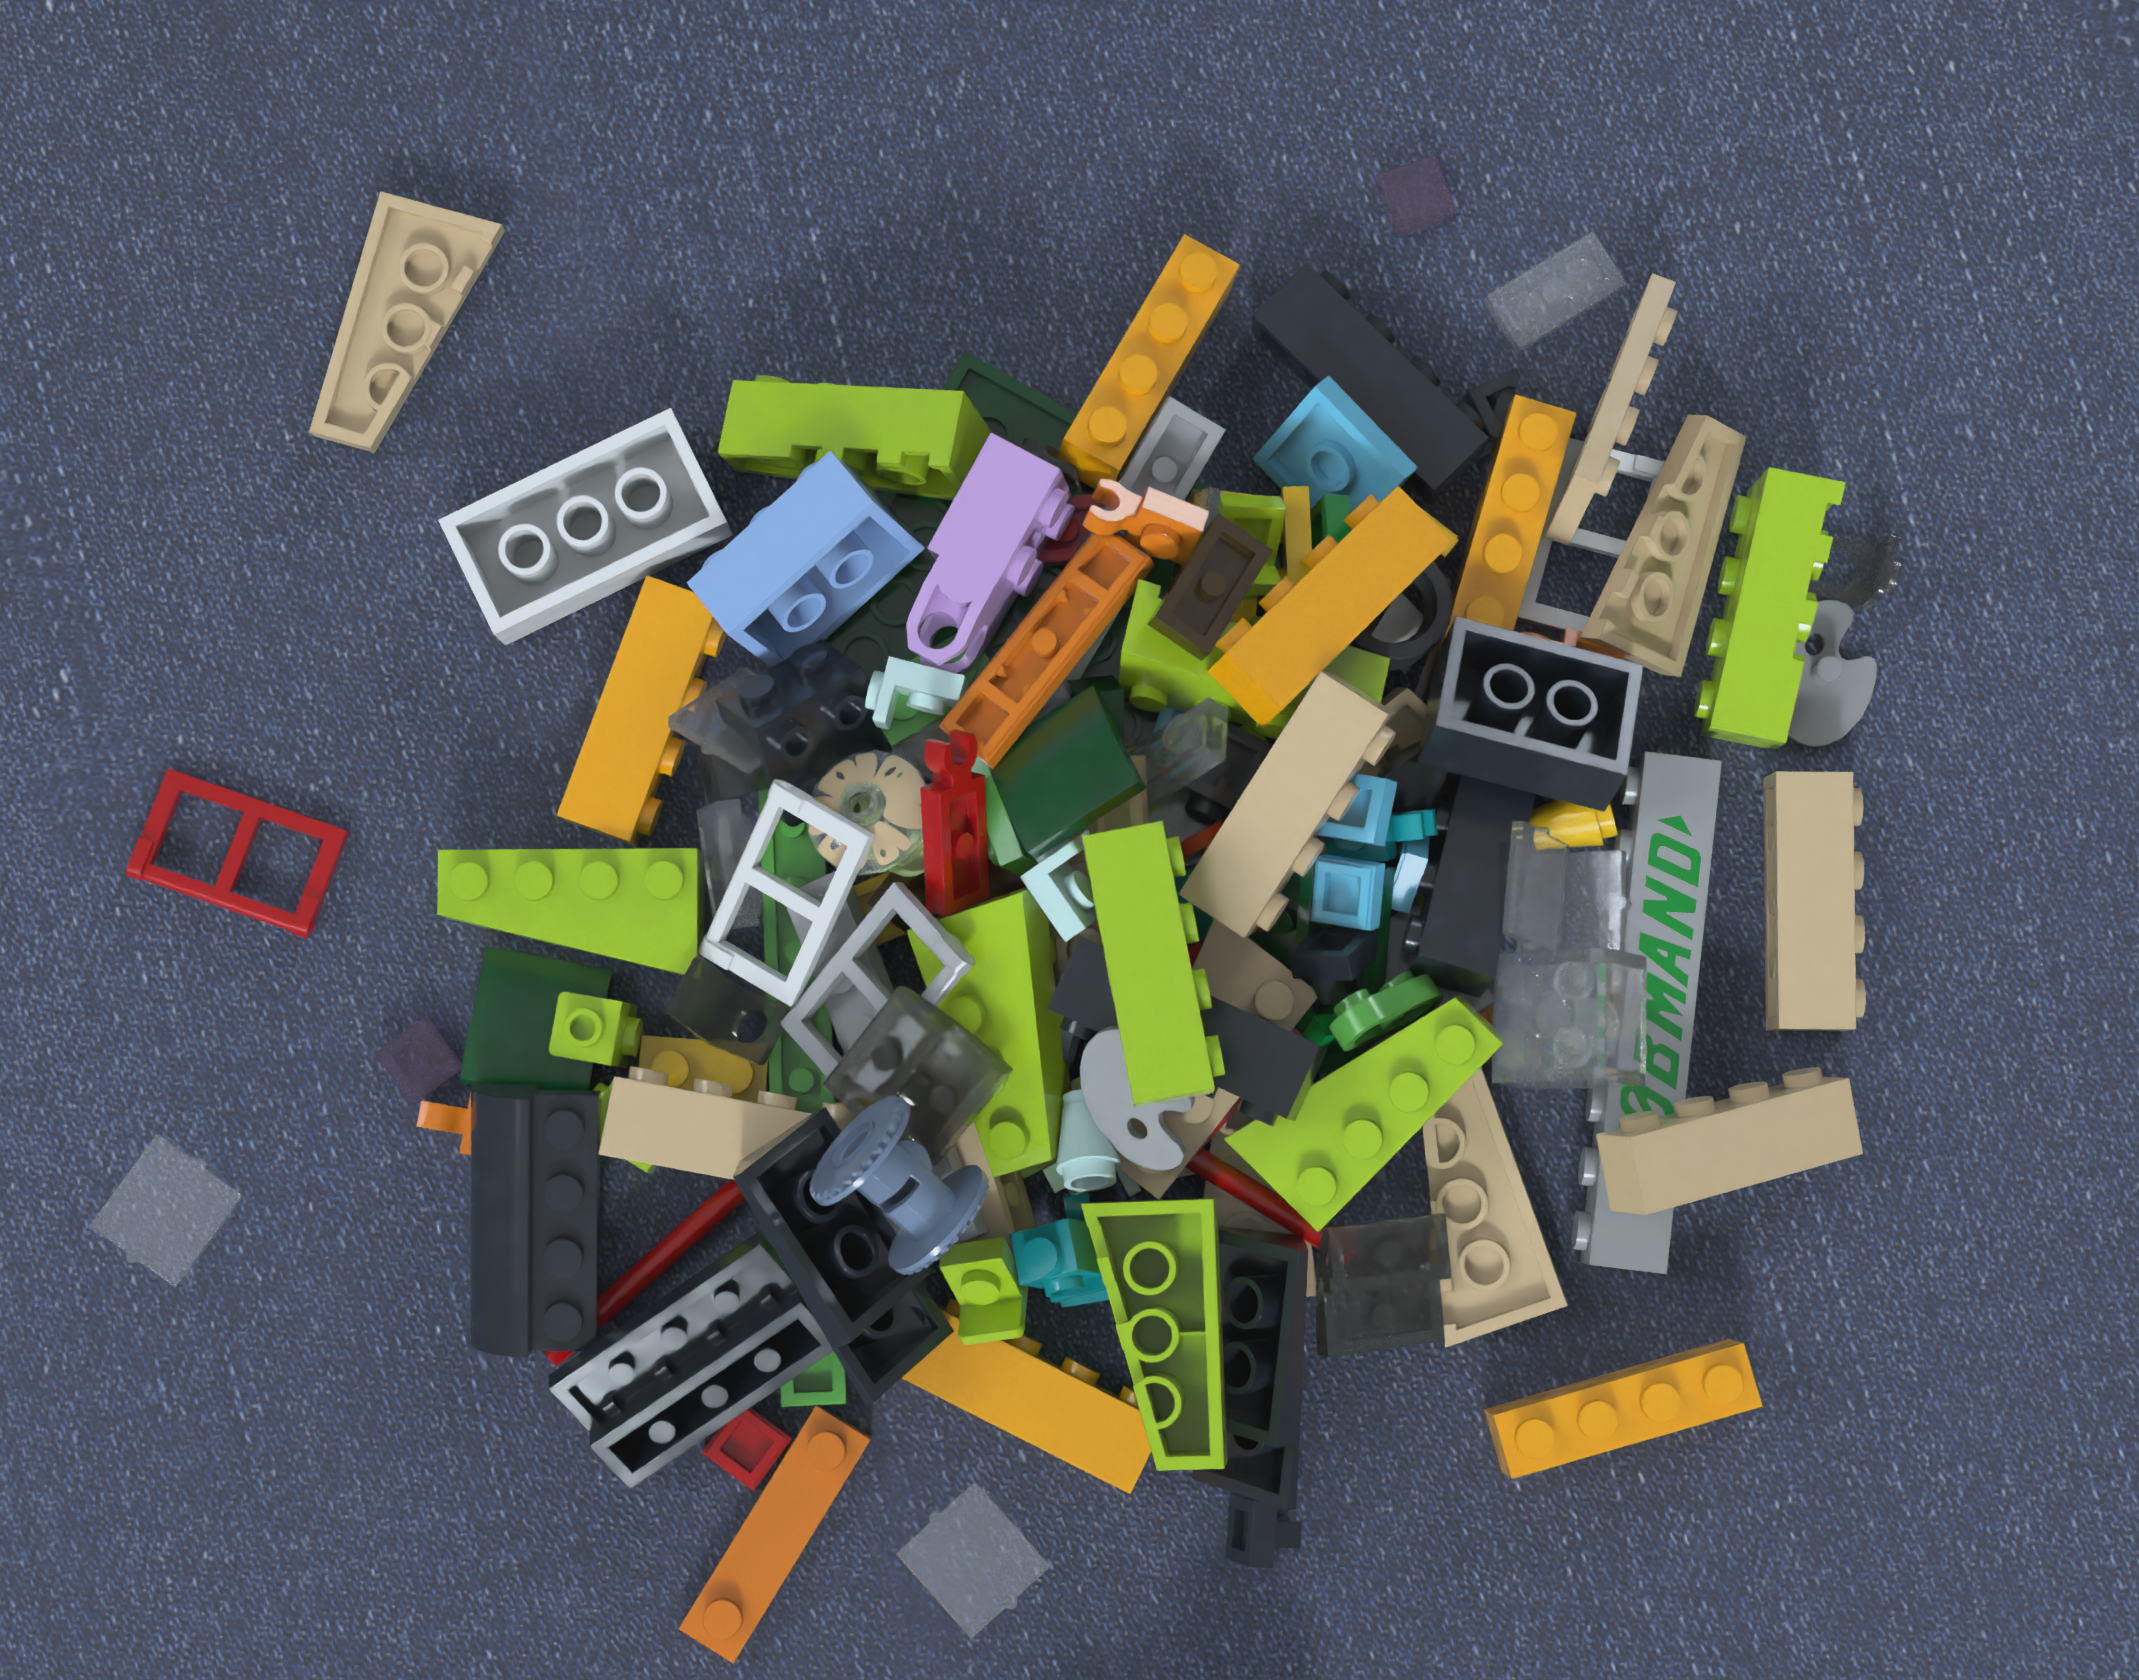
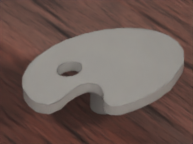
M1837 600L1818 602L1814 624L1809 636L1818 635L1822 639L1823 646L1820 653L1815 656L1809 655L1806 652L1805 643L1797 642L1795 654L1804 655L1805 663L1788 737L1796 743L1808 747H1824L1842 739L1862 718L1871 700L1876 681L1877 664L1874 658L1864 656L1859 659L1846 660L1839 653L1840 642L1852 624L1854 612L1848 604Z
M1109 1026L1100 1030L1086 1045L1080 1065L1081 1088L1093 1121L1112 1146L1128 1160L1144 1168L1158 1171L1177 1167L1183 1162L1188 1151L1183 1142L1165 1124L1162 1112L1166 1110L1186 1113L1194 1106L1195 1097L1134 1108L1118 1026ZM1132 1118L1139 1119L1145 1124L1147 1135L1139 1134L1133 1129L1131 1125Z

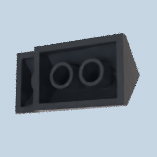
M823 1107L740 1160L733 1178L861 1399L867 1406L879 1399L952 1334L954 1330L921 1282L934 1271L932 1267H924L920 1272H914L912 1275H903L896 1272L889 1265L888 1255L890 1247L900 1227L888 1218L881 1208L871 1203L857 1189L840 1201L827 1206L818 1204L811 1196L809 1184L817 1168L816 1166L832 1142L842 1132L826 1107Z
M1218 1226L1228 1462L1224 1469L1193 1470L1192 1479L1287 1511L1296 1510L1308 1248L1304 1236Z

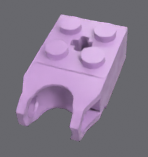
M990 433L927 547L936 561L921 587L906 624L908 648L910 651L920 655L922 665L957 674L970 670L978 662L1018 594L1027 597L1033 590L1044 566V563L1038 560L1049 538L1056 541L1061 538L1075 510V506L1069 504L1072 494L1060 468L993 433ZM950 626L958 628L955 639L950 645L942 649H932L933 639L939 629ZM966 650L965 655L955 663H945Z

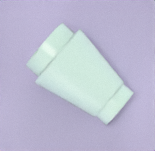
M1082 1089L1070 1091L1062 1097L1063 1108L1056 1172L1063 1176L1064 1187L1069 1190L1094 1191L1110 1187L1116 1183V1170L1121 1167L1118 1151L1093 1121L1085 1103Z

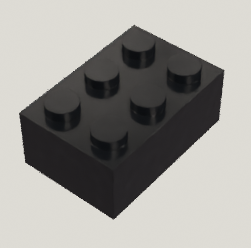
M1455 616L1436 656L1417 763L1605 812L1627 776L1643 665Z

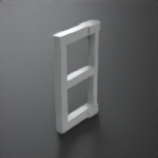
M893 882L780 1024L824 1073L825 1079L847 1103L858 1106L867 1096L868 1090L962 976H966L976 962L964 946L945 930L903 882ZM896 913L900 915L945 965L908 1012L860 959ZM845 976L848 977L893 1028L857 1074L810 1021Z

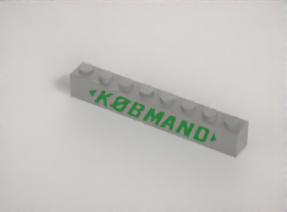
M1645 751L1635 758L1634 767L1628 766L1627 776L1621 784L1620 802L1621 804L1629 805L1627 830L1618 829V835L1614 844V867H1621L1623 869L1620 893H1611L1607 908V930L1616 931L1613 956H1604L1600 972V993L1609 994L1606 1020L1597 1019L1593 1035V1057L1602 1058L1599 1084L1590 1083L1586 1099V1121H1592L1595 1124L1592 1147H1583L1579 1162V1185L1588 1186L1585 1212L1576 1211L1572 1226V1249L1581 1250L1579 1263L1667 1274L1674 1207L1648 1215L1610 1211L1596 1134L1621 1128L1619 1118L1628 1114L1658 1111L1659 1117L1676 1113L1674 1103L1686 1099L1722 761Z

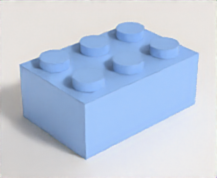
M829 451L818 462L806 467L799 475L797 481L773 504L757 512L750 521L749 526L724 549L713 553L704 562L702 569L687 584L728 636L767 665L773 667L789 658L798 648L813 644L820 639L825 640L921 553L925 547L885 499L832 451Z

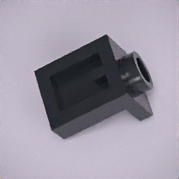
M1218 717L1211 721L1186 777L1176 783L1172 795L1185 801L1184 810L1203 822L1214 824L1220 820L1225 821L1273 745Z

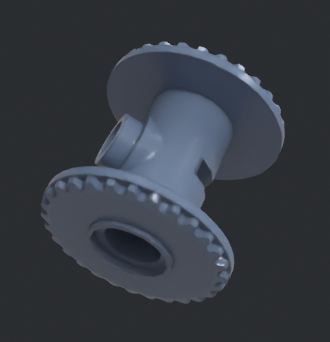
M893 1095L880 1099L875 1104L870 1105L839 1134L817 1164L809 1184V1191L818 1204L827 1206L840 1201L857 1189L871 1203L881 1208L883 1213L900 1227L890 1247L888 1255L889 1265L898 1273L912 1275L914 1272L918 1273L924 1267L927 1268L934 1261H937L968 1229L987 1196L989 1179L985 1172L977 1165L962 1167L945 1177L942 1181L932 1173L933 1166L929 1154L922 1145L913 1141L898 1142L908 1123L910 1106L904 1099Z

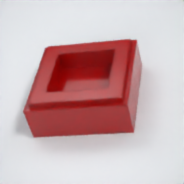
M752 1406L719 1428L702 1453L754 1491L793 1436Z

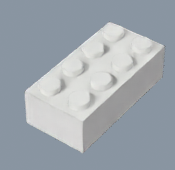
M671 408L438 520L493 634L504 645L512 643L644 579L646 575L650 576L733 535Z

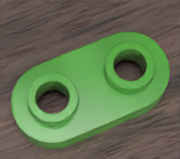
M1406 971L1384 984L1376 994L1370 995L1367 989H1361L1342 1000L1333 1009L1337 1018L1331 1023L1329 1029L1342 1049L1350 1051L1416 1022L1434 1009L1444 996L1429 974L1415 977L1411 971Z

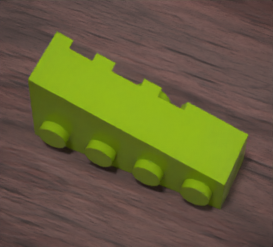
M759 375L755 377V381H732L718 454L736 472L797 480L806 467L818 462L829 451H832L874 490L954 500L987 441L991 430L964 391L849 386L831 383H790L782 378Z
M1768 467L1749 488L1746 496L1737 495L1729 526V532L1739 534L1735 557H1725L1718 582V594L1727 595L1723 619L1713 618L1706 644V655L1715 657L1711 681L1701 680L1694 707V717L1703 718L1701 736L1776 750L1787 742L1805 663L1804 655L1795 654L1797 642L1806 643L1814 624L1818 606L1816 593L1808 592L1810 580L1817 581L1819 579L1824 562L1828 563L1833 537L1828 536V531L1822 530L1826 511L1833 504L1841 505L1846 482Z
M1138 579L1121 650L1119 684L1124 689V698L1129 699L1131 705L1145 711L1162 712L1168 707L1190 712L1196 720L1209 725L1212 720L1218 717L1229 723L1231 721L1254 725L1255 730L1259 734L1278 739L1317 676L1262 728L1207 672L1224 655L1216 646H1214L1206 658L1200 661L1147 625L1162 599L1158 598L1161 586ZM1253 616L1247 621L1253 627L1261 617ZM1229 621L1218 641L1237 623ZM1348 645L1322 671H1332L1381 703L1390 658Z
M1163 821L1082 836L1134 1108L1214 1093L1213 1077L1225 1075L1218 1035L1205 1037L1200 1010L1212 1008L1205 969L1192 970L1187 944L1199 942L1192 902L1179 904L1174 878L1186 876L1179 836L1166 838Z
M698 848L438 850L437 915L704 981V957L698 952V948L704 937L705 854Z
M1025 887L971 905L949 916L935 917L945 930L964 946L976 962L966 976H962L934 1011L993 1178L1044 1163L1057 1157L1063 1108L1062 1097L1071 1091L1068 1060L1063 1058L1061 1031L1059 1028L1064 1017L1047 1009L1056 990L1053 963L1057 961L1055 935H1050L1047 915L1029 889ZM909 929L907 934L927 988L945 965L912 929Z
M1458 995L1311 1085L1295 1121L1278 1116L1273 1127L1256 1119L1224 1140L1319 1232L1507 1040L1461 995Z
M1217 1198L1082 1203L1081 1207L1098 1258L1097 1263L1103 1284L1106 1286L1116 1321L1115 1326L1134 1384V1392L1157 1471L1224 1469L1228 1462Z

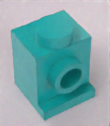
M1066 1218L1010 1234L1019 1285L1045 1289L1046 1297H1050V1302L1052 1303L1106 1290L1086 1221Z

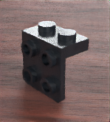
M823 639L798 648L789 658L761 674L744 679L735 689L715 699L722 720L755 744L769 789L773 780L778 779L790 783L814 798L819 796L834 797L819 790L818 785L836 765L850 759L856 766L855 757L857 755L874 753L877 757L875 776L884 760L889 756L881 728L876 727L873 722L874 710L865 708L868 684L863 667ZM836 772L838 779H845L841 772ZM857 783L854 786L850 787L844 793V795L850 792L851 790L862 788L863 786L869 783ZM785 809L780 817V820L790 827H795L805 822Z

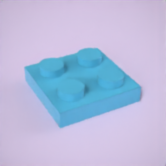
M1327 376L1310 391L1253 458L1258 466L1281 489L1290 486H1309L1310 510L1324 494L1349 495L1350 513L1371 493L1381 502L1397 486L1401 487L1418 468L1330 376Z

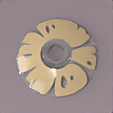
M880 750L855 753L831 766L815 785L812 793L814 800L875 834L857 875L888 871L907 860L923 841L920 788L927 784L921 772L902 756ZM866 796L871 797L870 805L866 810L860 813H853V808L859 800ZM807 823L808 834L817 853L837 869L847 846Z

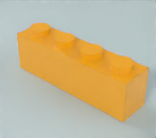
M1184 234L1064 436L1056 467L1094 489L1099 480L1103 478L1118 482L1167 396H1170L1228 298L1240 264Z
M1516 394L1509 403L1504 426L1493 450L1452 590L1451 621L1438 645H1442L1455 616L1511 631L1514 630L1576 412Z
M1399 486L1381 502L1371 493L1343 520L1352 530L1339 543L1329 534L1301 561L1310 571L1297 584L1286 575L1259 602L1267 613L1253 627L1243 617L1215 644L1224 655L1207 672L1262 728L1280 713L1453 542Z
M646 575L559 807L557 816L564 821L636 847L641 834L650 837L653 833L663 805L662 800L655 798L663 774L671 777L674 775L684 751L685 741L677 738L686 714L692 717L696 716L705 695L707 681L699 679L708 655L715 658L718 657L727 633L694 592Z
M950 1298L946 1308L937 1304L954 1332L905 1374L902 1379L1131 1494L1151 1453L1133 1389L1123 1386L1118 1396L1096 1384L1100 1373L1067 1356L1061 1366L1039 1356L1038 1354L1043 1344L1025 1334L1014 1339L964 1345L958 1335L961 1309L959 1302Z
M1726 1339L1486 1408L1484 1412L1501 1471L1511 1479L1763 1406L1744 1343Z

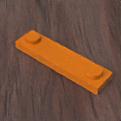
M1092 533L938 727L949 737L950 731L954 729L975 734L978 743L977 758L994 769L1137 588L1138 579L1144 580L1155 566L1152 559L1116 533L1110 535Z
M815 1406L685 1617L679 1630L728 1661L735 1662L872 1439L870 1436L822 1406Z

